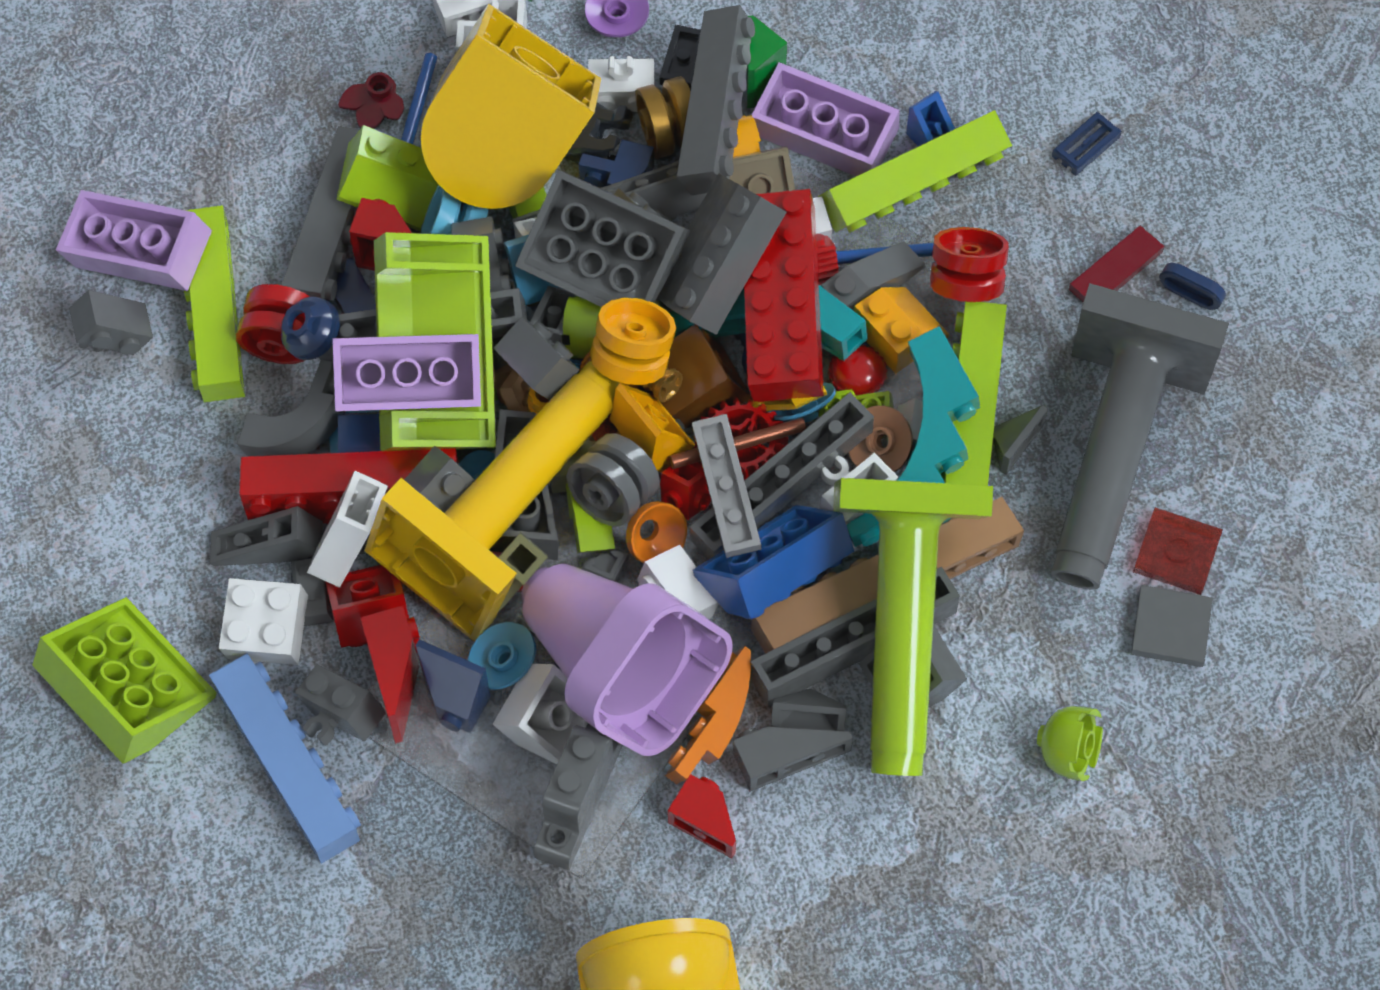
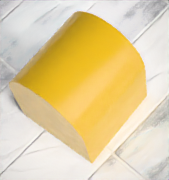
M488 4L442 74L424 117L421 130V148L429 172L439 186L448 194L461 202L475 207L498 209L524 202L544 187L595 113L601 78Z

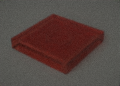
M1155 507L1133 573L1201 595L1223 529Z

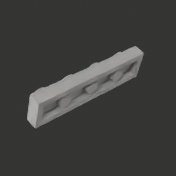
M727 414L692 422L726 558L761 550V542Z

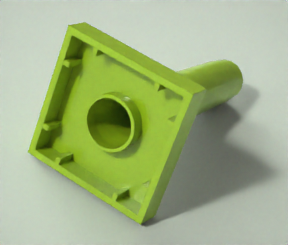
M840 478L834 483L833 512L872 514L878 520L880 527L870 750H872V773L898 776L923 775L924 753H926L939 530L942 523L948 518L981 519L991 517L993 486Z

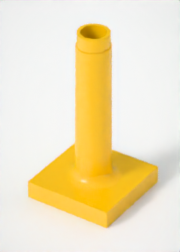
M589 361L552 397L444 513L405 480L400 478L381 499L364 551L475 642L493 623L517 574L489 549L612 412L615 390L620 382L611 380L601 374L594 367L592 361Z

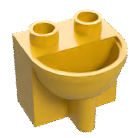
M677 918L631 925L608 932L589 941L576 954L580 990H740L730 930L725 924L714 920Z

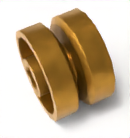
M682 76L665 80L662 86V93L653 84L635 90V101L641 128L647 145L654 147L655 159L672 155L675 150V142L680 148L682 147L691 93L688 84Z

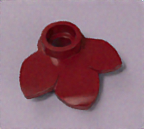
M382 72L371 74L364 84L351 85L342 94L338 103L339 108L356 111L357 124L360 129L363 125L375 129L383 122L385 117L390 120H399L404 111L403 99L396 93L395 81L389 75Z

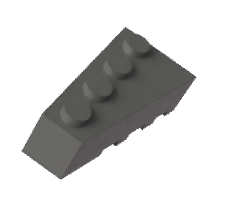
M500 409L495 458L536 416L535 412ZM548 484L489 551L503 552L521 532L548 555L547 559L558 560V536Z

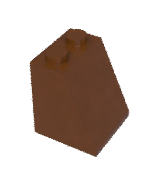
M694 324L674 338L670 348L667 368H675L682 374L683 380L677 393L670 400L661 402V404L674 419L682 421L685 429L692 426V422L699 421L701 416L708 417L710 407L720 411L722 400L728 406H732L736 397L740 404L752 398L722 343L703 328ZM640 388L641 391L654 395L653 391H645Z

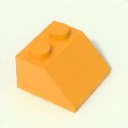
M881 287L854 306V312L866 320L868 338L866 342L874 351L879 352V355L884 358L883 361L886 362L895 374L913 362L908 345L909 341L938 326L942 329L945 337L949 338V333L906 287Z
M623 383L616 387L613 409L610 415V421L618 429L616 434L629 438L640 446L651 458L658 472L661 473L670 466V455L691 450L695 446L694 442L654 395Z

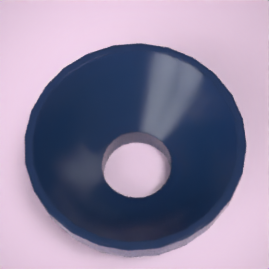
M318 297L303 298L286 311L281 325V340L285 349L301 360L316 359L326 353L333 345V338L337 337L340 327V319L336 308L330 302ZM305 313L303 326L298 330H293L295 318L299 314Z

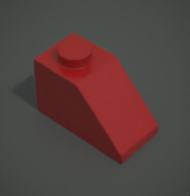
M690 774L667 810L668 823L732 859L736 853V838L723 792L719 790V786L711 779L706 777H700L699 779Z

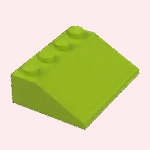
M127 597L40 637L32 664L122 764L152 750L215 699L217 692Z

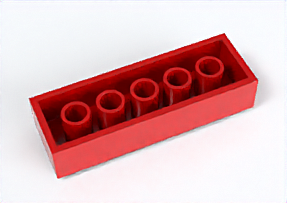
M810 189L756 194L786 211V214L744 286L747 376L751 396L754 402L824 396L816 218Z
M456 448L440 449L458 464ZM431 449L241 457L240 498L248 520L299 506L322 520L323 523L329 524L354 471L387 485L386 494L400 478L404 480Z

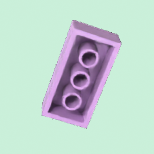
M779 62L752 116L756 122L760 138L782 147L786 146L789 150L851 175L858 176L882 164L899 130L900 110Z
M81 190L56 251L76 268L188 291L212 230L194 212Z
M478 334L333 338L335 411L481 407Z

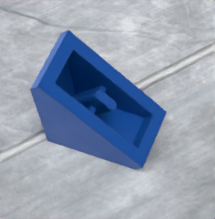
M934 91L909 107L906 134L918 147L955 129L938 91Z

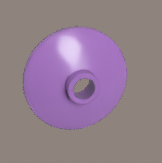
M587 0L585 3V17L588 24L596 32L608 37H625L636 33L645 25L649 17L648 0Z

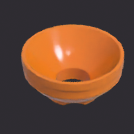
M660 501L650 502L640 507L637 513L631 517L626 530V543L630 553L644 564L645 561L678 545H681L683 548L688 529L683 513L677 507ZM647 520H652L654 522L652 534L648 538L642 539L640 536L642 524Z

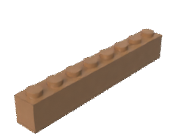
M1003 497L993 500L991 517L981 519L951 518L940 526L937 568L942 566L949 579L1019 547L1024 529ZM879 555L870 559L867 557L860 558L852 563L849 569L838 574L836 572L828 573L811 587H799L791 592L790 597L773 603L764 609L765 612L761 616L753 618L751 630L765 654L877 599Z

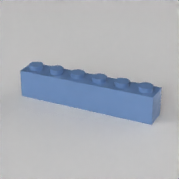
M247 653L210 674L209 677L217 694L320 863H324L359 842L360 839L356 828L361 826L356 814L350 806L346 809L342 807L338 798L343 795L332 777L325 779L320 769L324 767L320 756L314 747L309 750L305 747L302 740L306 738V735L297 719L289 721L284 711L289 708L279 690L271 692L266 684L271 679L260 661L254 664Z

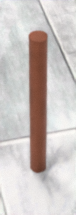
M798 418L733 437L736 451L801 433L806 430L803 418ZM698 448L669 456V463L672 469L701 462Z

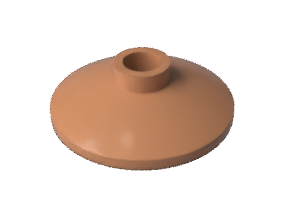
M880 405L869 407L867 410L874 416L873 432L849 452L853 463L858 466L875 453L893 472H896L906 463L912 451L913 434L910 424L902 413L892 407ZM884 435H887L889 442L887 447L884 448L881 444V439Z

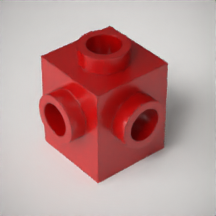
M694 463L672 469L669 466L661 472V502L677 507L683 513L686 520L691 519L698 512L705 510L709 506L711 498L701 464Z

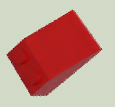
M404 606L360 617L395 744L403 742L419 671L416 644L420 636L414 616L407 618Z

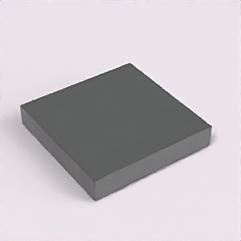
M1141 585L1131 655L1203 667L1206 657L1213 597Z

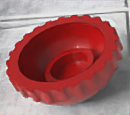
M861 345L845 361L836 356L832 357L828 374H830L829 380L832 381V385L836 387L837 391L852 389L855 395L878 392L880 387H883L884 381L887 378V364L883 361L884 358L879 355L878 351H874L873 348H869L866 345Z

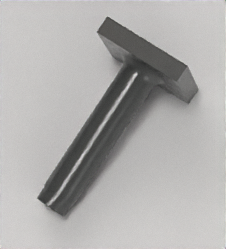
M1089 283L1080 313L1071 356L1110 367L1055 551L1056 557L1051 570V575L1065 584L1082 589L1093 590L1100 587L1104 571L1107 569L1164 384L1205 395L1229 326L1228 322Z

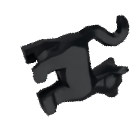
M597 102L595 113L569 149L565 158L579 163L582 154L615 161L616 156L611 155L609 157V152L614 151L621 140L611 134L604 139L603 134L605 129L628 130L633 118L631 110L624 105H619L615 110H611Z

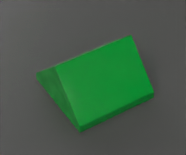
M748 16L754 22L755 34L751 38V60L747 64V108H754L778 63L787 64V42L755 16Z

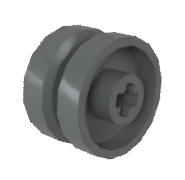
M605 434L599 438L586 454L579 457L569 467L566 475L568 487L577 503L595 520L608 526H621L637 513L640 506L647 503L657 493L660 485L658 471L651 458L640 446L619 434Z

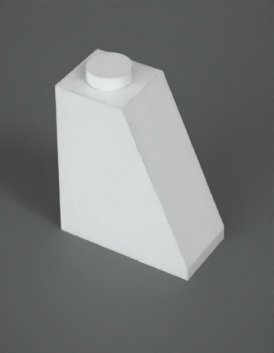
M354 471L316 548L307 573L335 586H341L370 534L381 499L388 487L387 485Z

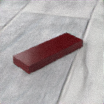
M1140 225L1071 282L1069 291L1082 302H1084L1089 283L1118 291L1162 254L1165 246Z

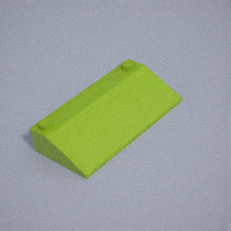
M384 233L374 240L377 337L478 334L481 407L379 410L380 451L432 449L434 446L439 449L456 448V450L495 448L488 236Z

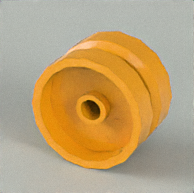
M620 298L611 300L603 305L598 314L595 328L596 335L590 352L594 367L609 379L629 385H645L662 378L668 366L670 348L675 336L676 325L674 318L667 310L657 304L638 298Z

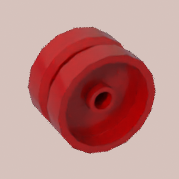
M956 227L940 231L934 236L933 259L935 262L931 265L930 287L935 293L945 298L963 302H983L998 298L1004 292L1006 273L1003 267L1007 264L1008 241L993 231L981 228Z
M262 284L252 287L247 292L243 307L244 316L240 319L237 328V343L243 350L264 361L277 364L304 362L305 360L296 358L283 346L281 325L286 311L296 302L310 296L294 288L278 284ZM305 313L299 314L295 318L293 330H298L303 326Z

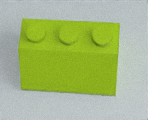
M363 125L348 143L336 199L357 208L361 198L384 200L389 204L395 205L408 227L421 232L428 206L439 184L427 168L422 148Z

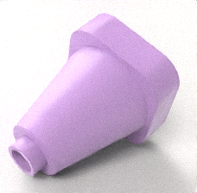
M558 564L550 568L545 567L536 570L523 586L522 612L524 620L568 679L564 693L567 706L602 734L643 756L656 755L675 742L721 677L730 661L733 646L730 635L699 611L657 584H643L633 589L574 566Z

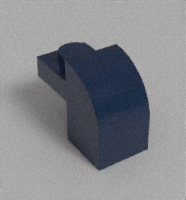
M622 140L615 161L582 154L579 162V177L587 183L603 188L652 171L654 168V147Z

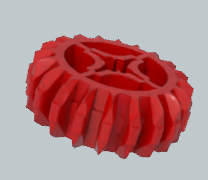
M737 397L733 401L732 406H728L722 400L720 411L710 407L708 417L701 416L700 419L703 420L727 414L733 437L783 423V421L774 420V416L777 415L775 411L766 413L767 406H765V403L756 408L753 407L754 402L750 398L746 405H741ZM788 436L768 442V448L759 444L737 451L744 481L788 445ZM695 441V442H694L695 446L693 447V449H694V448H698V447H697V443H696V441Z

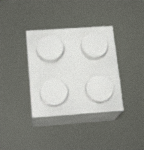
M229 578L219 650L227 659L236 660L248 653L252 661L299 665L308 594L302 585Z

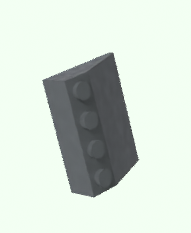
M558 170L515 266L601 307L611 300L620 298H638L654 303L677 263L691 230L575 176Z
M718 173L687 228L691 232L677 263L657 299L690 322L717 335L784 218L786 211Z

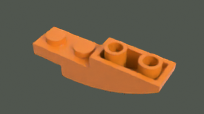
M746 646L735 653L732 652L725 671L697 710L702 716L693 724L688 732L692 736L691 740L685 748L680 745L669 758L667 763L671 765V768L665 776L676 785L689 777L701 759L708 765L718 760L729 744L738 726L749 689L751 650Z

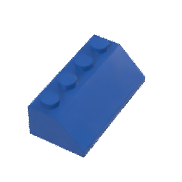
M795 505L757 529L761 550L726 558L723 550L692 571L694 577L728 614L741 616L745 619H753L761 616L765 612L764 609L773 603L790 597L791 592L801 585L815 581L817 575L841 564L843 558L854 552V548L843 513Z

